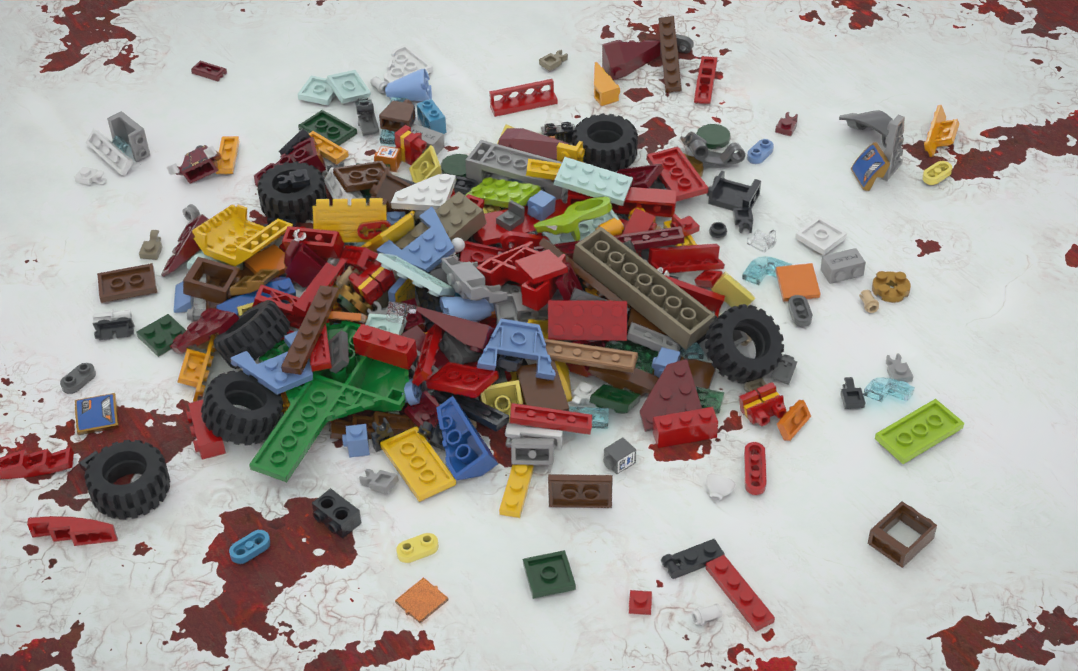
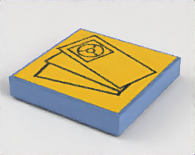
M400 277L388 291L389 307L398 316H400L397 303L416 298L415 285L412 284L413 280L410 278L404 279Z

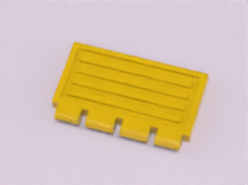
M366 198L351 199V205H348V199H333L332 206H330L329 199H316V206H313V229L338 231L344 243L367 242L371 240H364L358 236V226L363 222L387 220L386 205H383L382 198H370V205H366ZM382 224L381 228L376 230H382L383 232L387 227H385V224ZM364 226L363 230L360 231L364 232V235H368L369 231L374 230L367 229V226Z

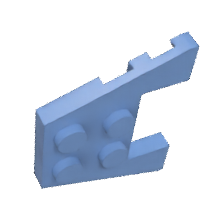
M432 206L419 216L420 221L429 228L402 250L391 240H388L376 249L378 254L396 255L427 273L442 262L441 258H446L455 252L454 246Z
M502 318L477 363V368L495 371L497 354L537 360L536 378L554 380L556 374L551 366L550 355L547 354L545 348L546 343L540 325Z
M298 331L284 336V342L289 348ZM247 351L231 357V364L233 366H239L245 374L254 376L260 384L277 395L313 380L309 360L301 375L282 372L281 365L288 352L256 364Z

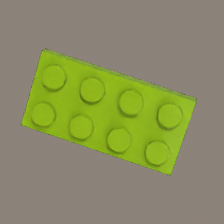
M488 177L478 186L473 187L466 195L470 194L484 199V204L508 208L511 200L521 206H525L529 198L533 197L541 189L540 186L530 183L525 184Z
M935 398L877 432L875 440L902 464H905L963 429L964 422Z

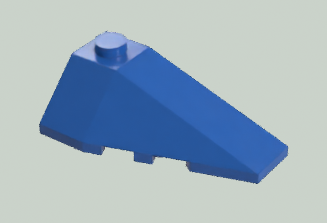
M283 276L273 278L264 285L296 296V291L290 278ZM258 290L236 295L217 305L216 309L234 312L238 316L237 307L253 303ZM264 292L261 294L267 298L271 297V295ZM281 300L282 303L290 304L287 300Z
M453 396L436 408L439 426L443 435L442 443L446 452V465L456 480L483 476L498 465L492 452Z

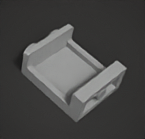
M122 111L107 118L114 145L117 147L124 144L129 145L136 162L150 156L143 127Z

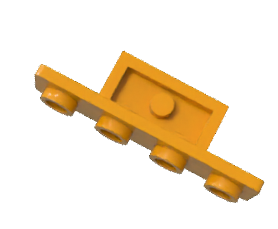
M938 105L936 112H934V118L927 133V139L924 142L925 151H928L930 157L934 156L937 147L953 144L959 128L958 119L945 121L946 115L942 105Z
M211 335L206 353L191 349L186 350L177 383L196 387L193 402L197 401L198 396L202 397L206 385H202V381L207 382L209 370H206V367H211L214 356L210 355V353H215L216 350L214 347L215 335Z

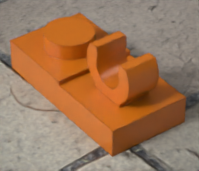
M798 400L793 406H790V410L777 423L784 440L790 441L811 417L804 400Z

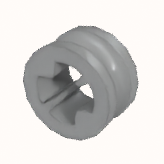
M189 204L187 208L182 210L184 217L188 221H192L200 216L199 210L193 204Z

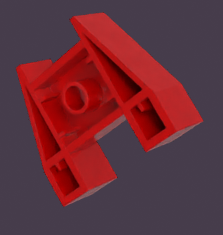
M533 242L491 257L476 267L485 277V285L502 286L509 280L522 284V305L539 311L548 304V300L552 299L558 289L555 283L557 277L533 284L515 267L516 260L539 253L534 250ZM565 254L558 257L563 263H566Z

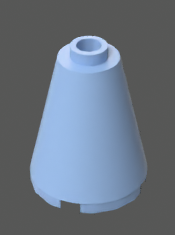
M425 68L419 69L388 83L387 87H385L386 96L390 97L391 100L425 101L432 99V88L428 83L430 78Z
M440 297L442 313L479 322L490 317L491 312H494L493 303H489L485 298L476 301L463 299L462 297Z

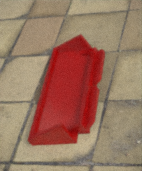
M557 199L555 201V212L545 220L564 214L567 209V203ZM523 206L525 208L524 222L511 231L541 235L542 233H537L534 224L540 222V220L528 215V206ZM508 209L485 213L487 224L473 234L474 240L482 245L500 243V237L505 232H508V230L496 224V218Z

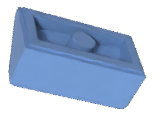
M182 281L175 287L174 313L187 312L188 309L193 307L194 297L183 294Z

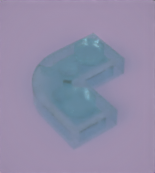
M758 257L751 261L743 272L742 280L760 285L766 275L777 278L776 267L792 264L773 257Z
M881 377L871 380L865 387L863 395L882 402L887 395L907 402L913 395L915 387L905 381Z

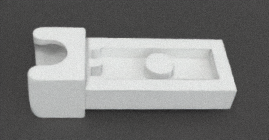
M507 424L505 432L507 447H511L513 438H554V450H562L563 431Z

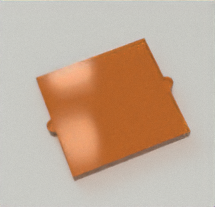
M423 577L398 597L395 603L405 611L406 615H410L421 624L449 599L438 590V586H433Z

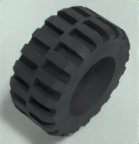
M605 113L591 115L590 118L586 117L582 122L580 121L573 130L572 145L576 146L579 141L583 142V148L585 149L583 162L616 172L620 169L628 168L636 159L638 133L635 126L622 116H614V114L605 115Z
M285 162L283 165H275L273 169H268L266 174L264 173L261 176L257 185L262 212L266 217L274 218L275 220L287 218L297 220L301 224L306 223L307 220L313 219V206H316V199H327L325 180L322 173L314 166H309L303 162L302 164L298 162ZM307 169L310 185L293 188L290 185L285 189H280L277 176H288L291 171Z
M266 300L244 312L226 332L217 335L216 339H214V347L230 368L240 369L239 366L235 367L231 364V357L247 351L255 361L281 341L290 330V322L275 302Z
M746 304L733 306L718 316L710 324L705 336L708 339L705 342V349H708L706 354L708 359L712 360L713 363L711 365L714 369L717 368L721 376L724 377L726 375L728 380L732 382L737 380L741 384L760 379L773 371L783 357L781 353L784 352V344H782V341H784L783 334H780V327L774 323V318L771 315H766V311L763 309L757 310L756 306L749 305L747 307ZM734 330H740L752 339L756 349L755 359L744 356L736 348L733 340Z
M242 370L238 372L229 371L227 374L224 372L210 381L201 407V417L209 431L212 430L213 435L216 437L220 436L225 442L231 441L235 445H240L241 443L245 446L252 445V443L259 444L263 440H267L278 424L283 409V399L281 394H275L260 384L257 378L252 375L248 376ZM234 405L244 406L250 410H243Z
M124 440L122 443H112V446H106L101 449L100 453H96L92 458L93 461H90L86 467L85 483L92 504L100 513L107 514V517L114 519L116 517L120 520H126L128 517L135 519L138 518V515L150 513L151 509L155 510L160 505L159 502L164 501L167 496L166 493L170 489V476L164 456L158 448L153 447L152 444L147 442L143 443L141 440H135L134 442ZM126 475H142L139 479L129 484H114V482Z

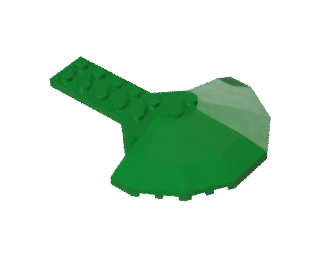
M347 320L342 321V324L330 325V323H326L328 342L341 330L348 333L349 363L338 373L330 371V368L313 371V380L285 391L290 406L249 464L250 470L288 482L327 422L364 410L382 412L401 411L406 403L404 387L409 382L408 369L356 354L353 336L361 326L360 324ZM284 339L268 350L263 356L259 357V363L288 352L290 348L284 342Z

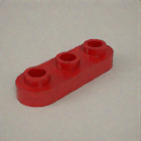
M508 231L502 234L500 243L503 249L509 251L529 242H533L534 247L541 246L539 243L543 238L548 241L550 239L542 235Z
M750 442L744 449L745 489L752 495L764 493L767 484L765 447L758 442Z

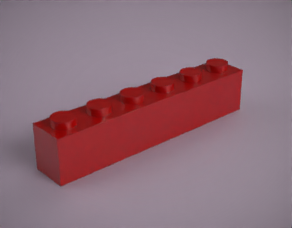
M630 187L623 206L611 203L612 210L617 214H630L635 208H643L645 212L651 215L672 218V215L675 214L676 190ZM568 189L567 208L576 202L594 197Z

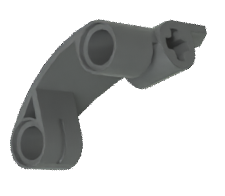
M881 110L839 116V120H846L850 128L864 130L870 127L880 133L883 146L886 148L885 140L889 134L887 127L889 122L893 120L888 114Z
M692 131L685 137H680L683 144L689 147L697 160L710 165H732L742 162L746 156L739 143H731L723 153L708 150L706 140Z

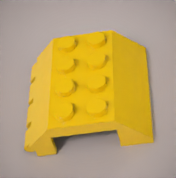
M232 204L193 229L192 233L195 235L193 239L205 255L228 263L231 266H237L286 232L287 226L293 227V224L276 219L264 227L247 220V207Z

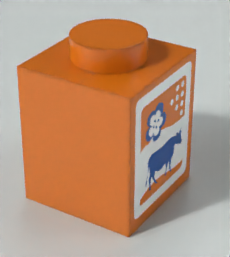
M381 146L374 155V162L383 161L384 164H390L391 171L397 172L402 162L401 148Z

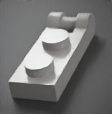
M633 322L631 323L627 339L633 343L641 344L660 352L662 347L675 351L680 350V345L672 338Z

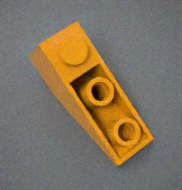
M595 62L594 98L601 106L619 101V85L612 80L611 76L605 72L598 62Z

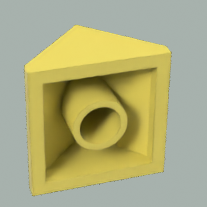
M432 145L409 168L415 183L441 174V166Z
M726 271L711 289L715 293L724 295V301L731 307L739 306L740 304L748 306L755 299L751 292Z
M519 380L489 386L480 394V401L509 415L510 420L511 404L523 405Z

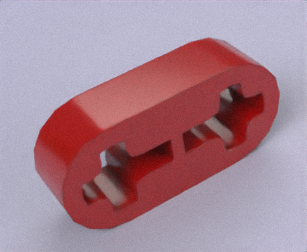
M387 220L363 222L358 226L357 234L364 240L373 239L382 232V230H376L377 228H381L382 224H385V227H390L391 223ZM367 226V229H373L374 231H369L368 235H364V232L360 230Z

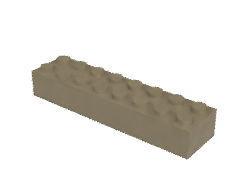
M459 191L435 210L451 241L454 238H461L466 241L487 224L483 209ZM421 222L397 241L395 245L402 250L429 228ZM392 269L397 281L400 277L397 275V271ZM350 283L351 289L353 290V293H354V292H355L354 286ZM389 289L385 293L382 292L383 295L376 300L381 305V308L389 305ZM372 304L371 306L374 308L373 311L377 310V307H375Z
M598 228L575 245L572 259L622 300L627 301L631 307L684 349H688L709 330L710 324L714 321L715 314L604 228Z

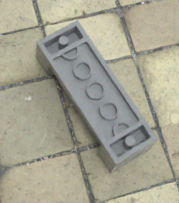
M484 140L479 141L465 160L466 177L478 181L479 184L492 173L545 187L546 193L556 197V200L561 199L563 203H566L568 199V189L554 185L555 180L526 176L528 159L562 164L560 161Z

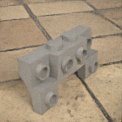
M453 256L441 258L442 269L447 274L449 285L463 299L477 301L485 298L489 303L494 304L507 300V292H502L500 285H485V277L476 268L478 267V262H461Z
M559 289L556 290L551 300H564ZM521 292L507 294V300L493 303L497 317L496 324L499 323L501 318L520 322H528L529 319H548V304L539 311L522 305Z

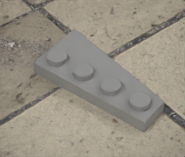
M899 114L894 120L889 122L887 127L889 134L885 140L887 146L884 154L890 162V166L884 177L881 178L885 181H888L903 163V159L900 156L903 154L901 146L904 138L901 136L904 133L905 117Z

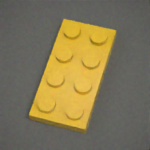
M416 426L382 441L380 444L381 449L420 502L455 486L456 479L426 438L418 433L419 429Z

